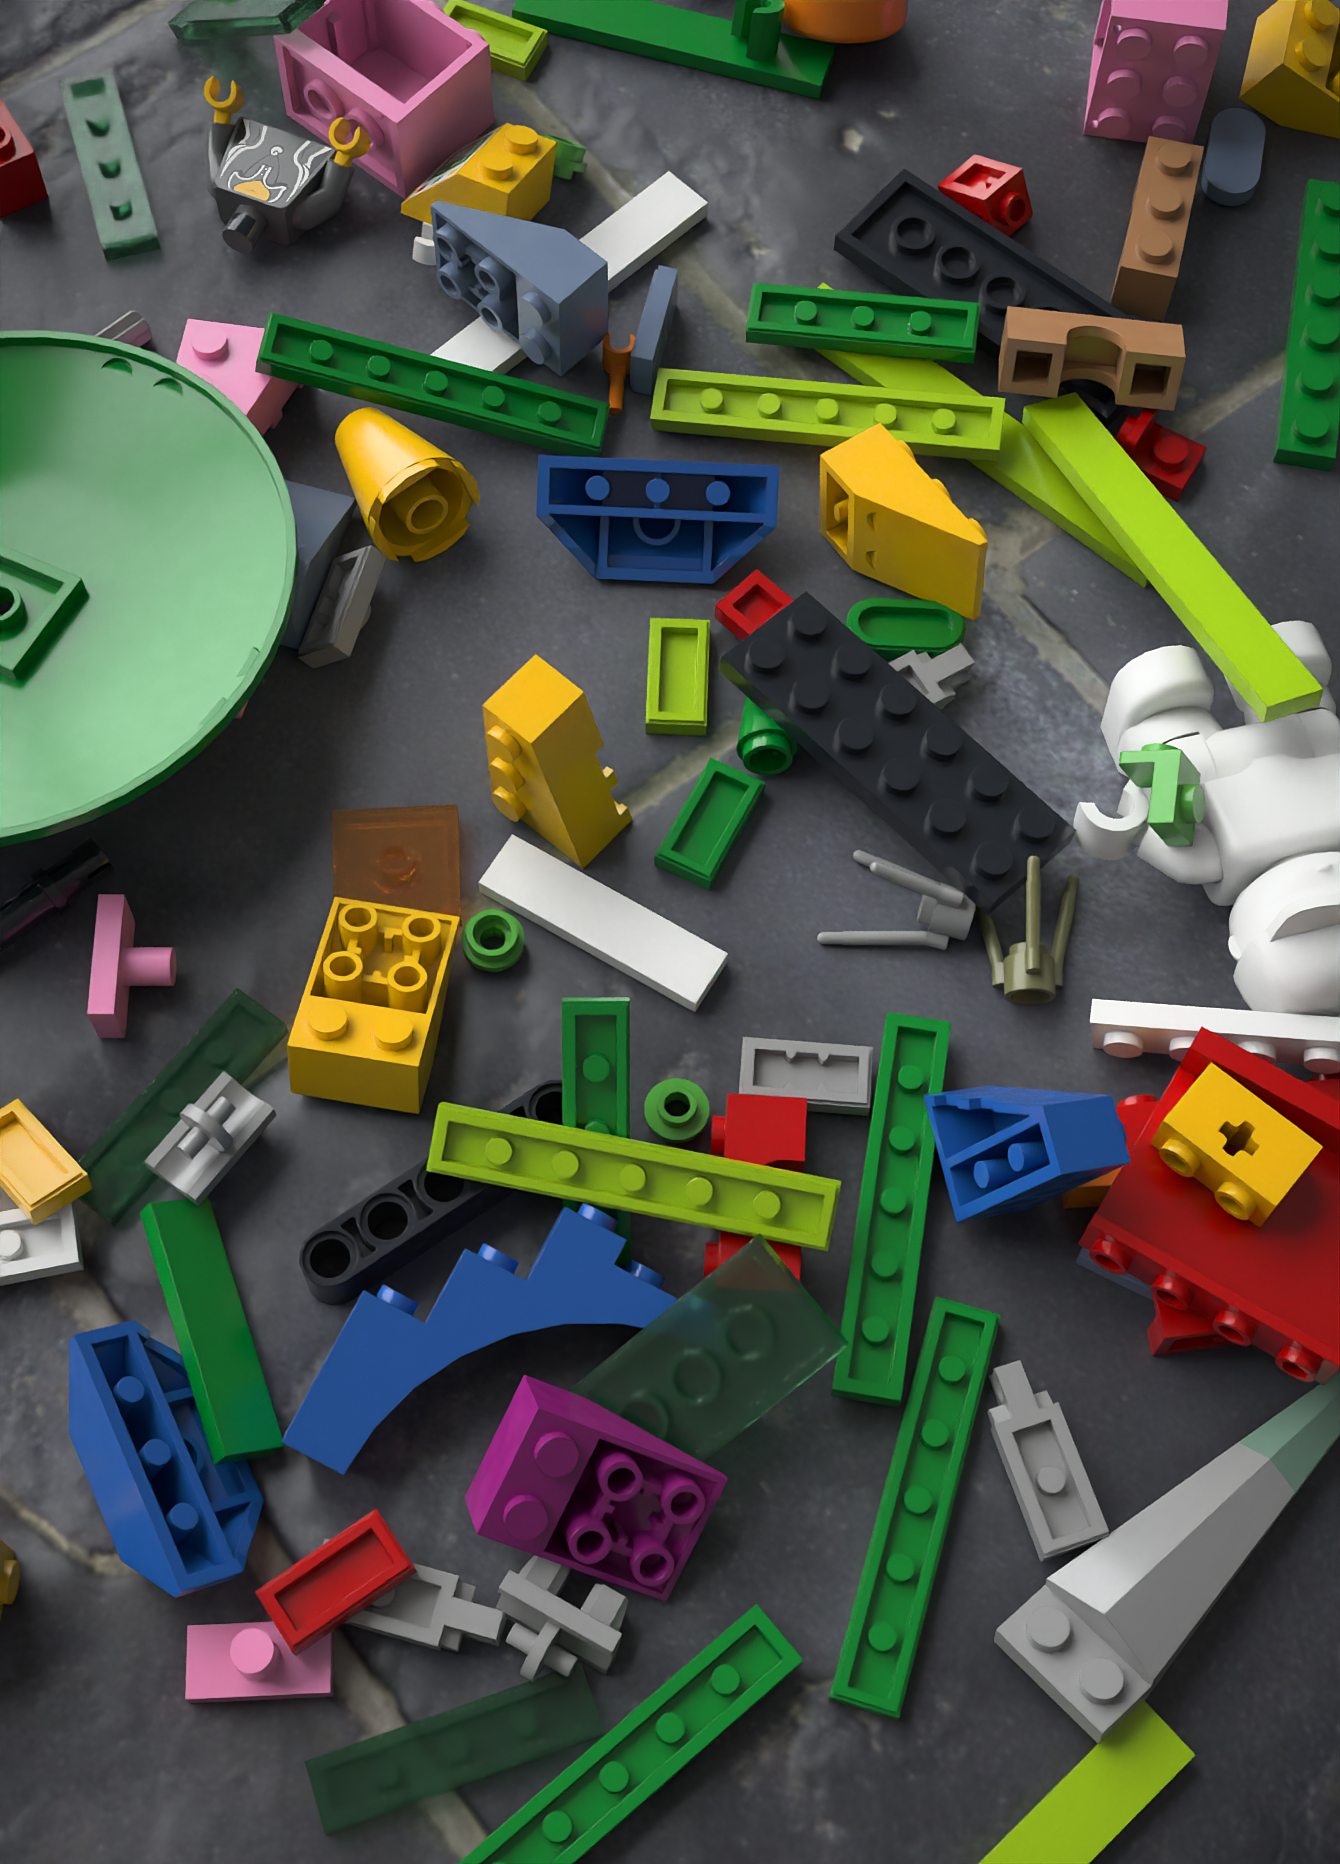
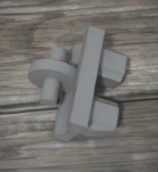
M223 1071L194 1105L188 1104L180 1113L181 1120L144 1162L151 1171L199 1206L277 1116L275 1109L252 1095Z
M534 1555L521 1569L519 1574L511 1570L508 1571L499 1586L498 1592L501 1596L495 1609L504 1611V1616L515 1623L507 1636L506 1642L527 1654L520 1675L534 1682L545 1665L568 1678L578 1659L606 1675L617 1655L622 1633L619 1631L629 1600L608 1586L596 1583L582 1608L578 1609L558 1597L569 1579L571 1569Z

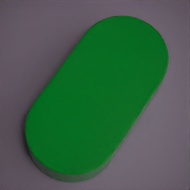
M867 598L861 600L850 609L845 624L884 660H896L912 650L917 655L927 652L930 658L933 659L961 643L963 644L966 632L964 617L958 612L936 601L917 599Z

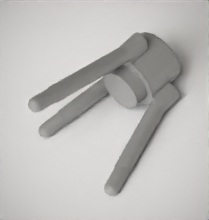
M857 850L853 853V859L870 867L873 874L923 894L918 910L917 922L927 924V931L821 932L817 936V941L820 944L926 945L946 950L949 937L963 941L966 939L976 904L956 886L936 882L880 857Z

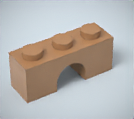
M1149 136L1136 182L1128 219L1129 226L1110 301L1111 305L1124 313L1161 321L1165 319L1178 276L1204 150L1203 146Z
M1007 306L999 354L998 392L1057 398L1060 383L1070 379H1088L1108 386L1115 394L1116 405L1174 411L1186 359L1182 325Z

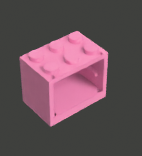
M316 0L273 36L286 114L332 148L335 147L329 140L328 132L334 120L343 117L350 122L351 128L346 137V144L353 140L355 131L359 126L365 129L370 136V149L362 157L353 158L352 162L404 199L452 152L473 142L494 123L489 43L477 31L465 28L446 15L441 7L433 1Z
M1102 0L1094 35L1083 134L1147 143L1149 136L1193 144L1226 31L1228 0Z

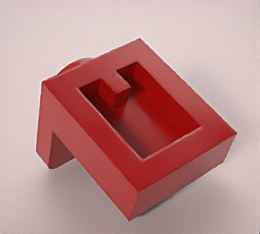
M973 155L937 185L939 192L971 213L982 216V220L1008 237L1031 219L1033 215L1023 169L979 155Z
M1144 408L1139 417L1129 414L1118 433L1116 441L1161 495L1178 502L1203 461L1207 447L1155 423L1159 409Z

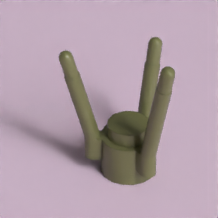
M1030 856L1027 861L1026 942L1012 945L1009 948L1010 955L1006 958L1003 956L991 915H987L977 905L975 906L992 966V987L1004 988V998L1007 1001L1022 1005L1049 1002L1055 998L1056 990L1063 988L1062 966L1079 885V876L1072 873L1067 877L1051 954L1048 955L1047 945L1040 943L1041 881L1040 859L1037 856Z

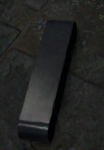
M548 1080L536 1085L498 1110L497 1113L539 1121L546 1112L562 1110V1080ZM428 1156L314 1231L303 1242L299 1251V1264L311 1294L319 1301L329 1305H342L354 1300L361 1295L363 1290H369L518 1189L426 1171ZM442 1182H454L463 1188L461 1194L449 1202H438L429 1196L431 1190ZM388 1218H397L407 1224L405 1231L399 1237L392 1240H382L373 1235L375 1227L381 1221ZM332 1255H341L350 1260L347 1270L335 1278H324L316 1273L319 1264L325 1258Z

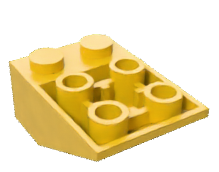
M1278 0L1261 14L1256 21L1239 99L1280 126L1340 139V9L1335 7L1329 0Z
M879 423L820 455V533L851 569L923 600L936 601L968 619L974 620L980 617L982 592L985 585L986 551L988 550L986 534L976 520L972 518L967 519L952 503L949 492L943 483L938 479H931L916 463L910 447L902 440L896 441L885 427Z
M334 897L287 1043L291 1093L415 1114L420 1113L434 1061L460 917Z

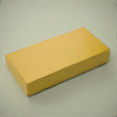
M18 1098L0 1109V1187L35 1226L93 1189L88 1174Z

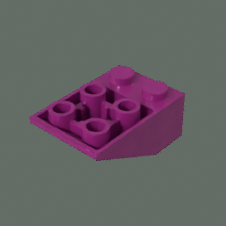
M524 1375L464 1498L477 1535L667 1602L728 1479L723 1473L591 1400Z

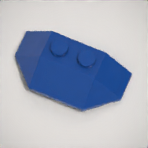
M538 455L536 516L595 579L714 584L777 527L780 466Z
M136 1320L74 1334L69 1340V1435L120 1560L175 1598L237 1578L244 1571L247 1560L246 1554L256 1530L264 1499L247 1460L214 1465L182 1355L167 1345L149 1336L151 1331Z

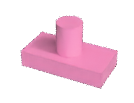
M98 894L87 1015L99 1038H125L130 986H174L176 980L177 965L174 947H133L135 919L124 894Z
M274 1622L187 1626L185 1700L189 1703L333 1697L334 1630L295 1656Z

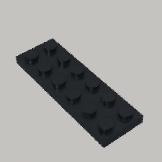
M903 169L835 235L834 251L901 296L981 303L976 346L997 361H999L1007 306L1134 320L906 169ZM1070 379L1059 384L1057 397L1076 392L1105 428L1127 407L1125 405H1116L1114 392L1100 382L1088 379Z
M807 591L721 656L719 672L987 915L1027 881V861L1030 856H1037L1040 859L1041 869L1069 845L1074 837L1076 829Z

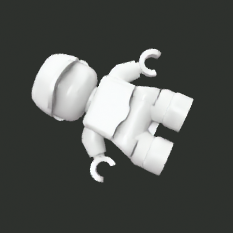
M1300 620L1281 622L1271 626L1324 689L1320 705L1263 723L1224 675L1239 710L1244 712L1245 725L1224 730L1210 713L1214 699L1213 684L1201 655L1194 648L1182 645L1167 646L1146 652L1131 660L1117 673L1111 684L1100 726L1117 770L1127 776L1119 766L1120 752L1141 751L1143 746L1153 743L1168 744L1182 749L1201 774L1200 785L1205 796L1204 818L1201 823H1195L1193 846L1168 847L1148 824L1147 815L1152 787H1137L1130 779L1123 789L1117 813L1123 817L1122 819L1106 817L1099 812L1095 803H1078L1073 828L1077 830L1074 839L1082 850L1090 856L1102 860H1118L1130 855L1136 847H1139L1138 857L1175 881L1187 884H1202L1212 903L1218 906L1234 905L1229 917L1230 938L1228 940L1230 953L1238 961L1233 977L1243 999L1252 1011L1340 1017V720L1336 716V704L1327 686L1331 677L1332 663L1318 630L1312 623Z

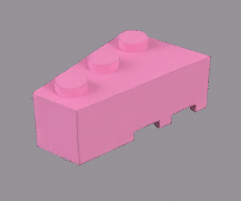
M188 319L176 363L217 388L238 406L263 437L268 428L274 429L283 417L282 408L296 387L302 389L304 385L255 372L264 328Z

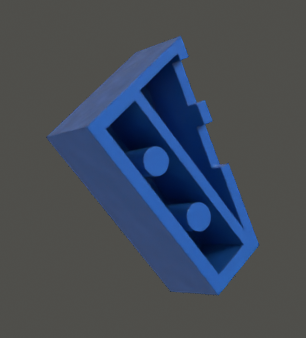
M990 1085L923 1095L956 1223L1025 1211L1131 1163L1126 1146V1131L1118 1118L1112 1095Z

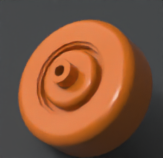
M783 0L785 8L782 22L795 33L819 41L832 43L872 42L892 36L904 26L907 19L908 0Z

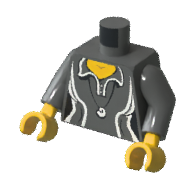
M214 76L210 77L204 86V96L206 101L215 108L214 120H208L204 166L207 190L209 195L216 200L220 219L226 224L222 232V237L226 244L233 250L245 254L253 250L260 237L283 245L294 244L305 230H310L335 217L341 210L355 168L351 166L353 158L362 157L370 149L371 140L368 132L359 126L355 131L353 140L346 144V137L350 132L351 124L345 118L340 117L334 120L328 132L329 140L335 147L332 148L242 116L239 117L236 124L231 123V114L238 112L242 108L244 93L241 87L232 80L230 97L224 102H218L219 80Z

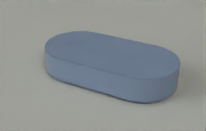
M1229 108L1219 112L1212 121L1207 137L1201 186L1207 197L1218 204L1225 206L1241 205L1249 201L1255 193L1260 178L1266 134L1263 121L1255 113L1242 108Z

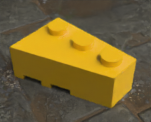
M535 654L482 705L491 799L504 816L514 822L522 819L579 867L584 869L632 820L627 806L622 803L619 805L613 800L610 791L619 783L614 770L609 767H605L602 770L596 752L604 746L585 693Z

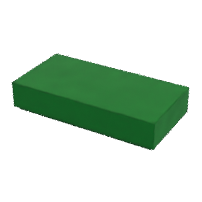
M710 757L654 855V865L710 891L765 793L766 782Z

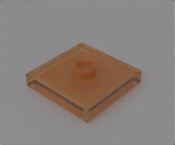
M457 804L332 810L333 901L334 897L458 916L460 917L459 927H462L459 812Z

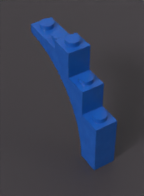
M582 1203L577 1213L567 1207L561 1210L525 1280L514 1275L519 1262L484 1243L478 1254L465 1248L425 1322L413 1317L419 1303L393 1289L382 1285L377 1296L363 1290L281 1442L344 1475L374 1428L415 1387L459 1357L518 1333L562 1324H622L667 1333L712 1353L723 1355L735 1329L720 1322L726 1310L711 1301L689 1292L683 1302L662 1291L661 1287L666 1278L631 1259L624 1270L614 1265L627 1241L613 1233L618 1221L602 1211Z

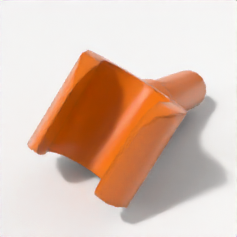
M607 333L602 340V364L604 370L609 373L610 379L609 413L620 415L623 409L624 382L626 381V375L630 374V355L635 336L630 334V345L627 348L615 349L610 346L611 333Z

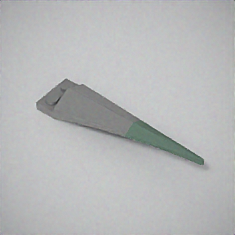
M1340 1370L1324 1385L1319 1384L1111 1532L1110 1536L1103 1538L1048 1577L1045 1585L996 1629L994 1642L1098 1744L1150 1695L1250 1555L1340 1436Z

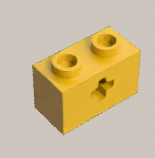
M1212 1062L1164 1118L1150 1142L1159 1150L1161 1159L1169 1168L1182 1176L1195 1177L1215 1193L1216 1201L1226 1212L1241 1220L1249 1219L1259 1228L1323 1148L1313 1138ZM1229 1144L1236 1146L1240 1150L1234 1157L1224 1150Z

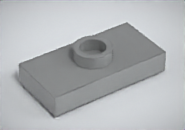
M370 545L333 559L299 648L297 658L314 669L350 657L358 633L370 617V601L387 558L386 555Z
M743 1037L739 1094L807 1098V1111L868 1116L873 1047Z

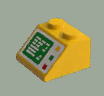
M506 123L452 152L402 202L401 213L432 225L431 205L435 201H442L531 221L550 200L557 142L538 135L529 127L514 126Z

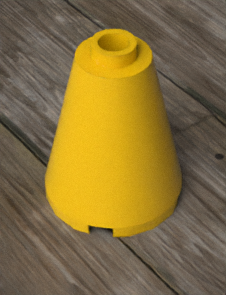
M361 408L344 418L337 428L335 445L374 545L388 559L398 561L396 556H411L415 562L424 561L446 551L464 535L470 526L465 517L470 510L472 502L478 507L480 495L477 481L470 474L469 470L459 461L377 408Z

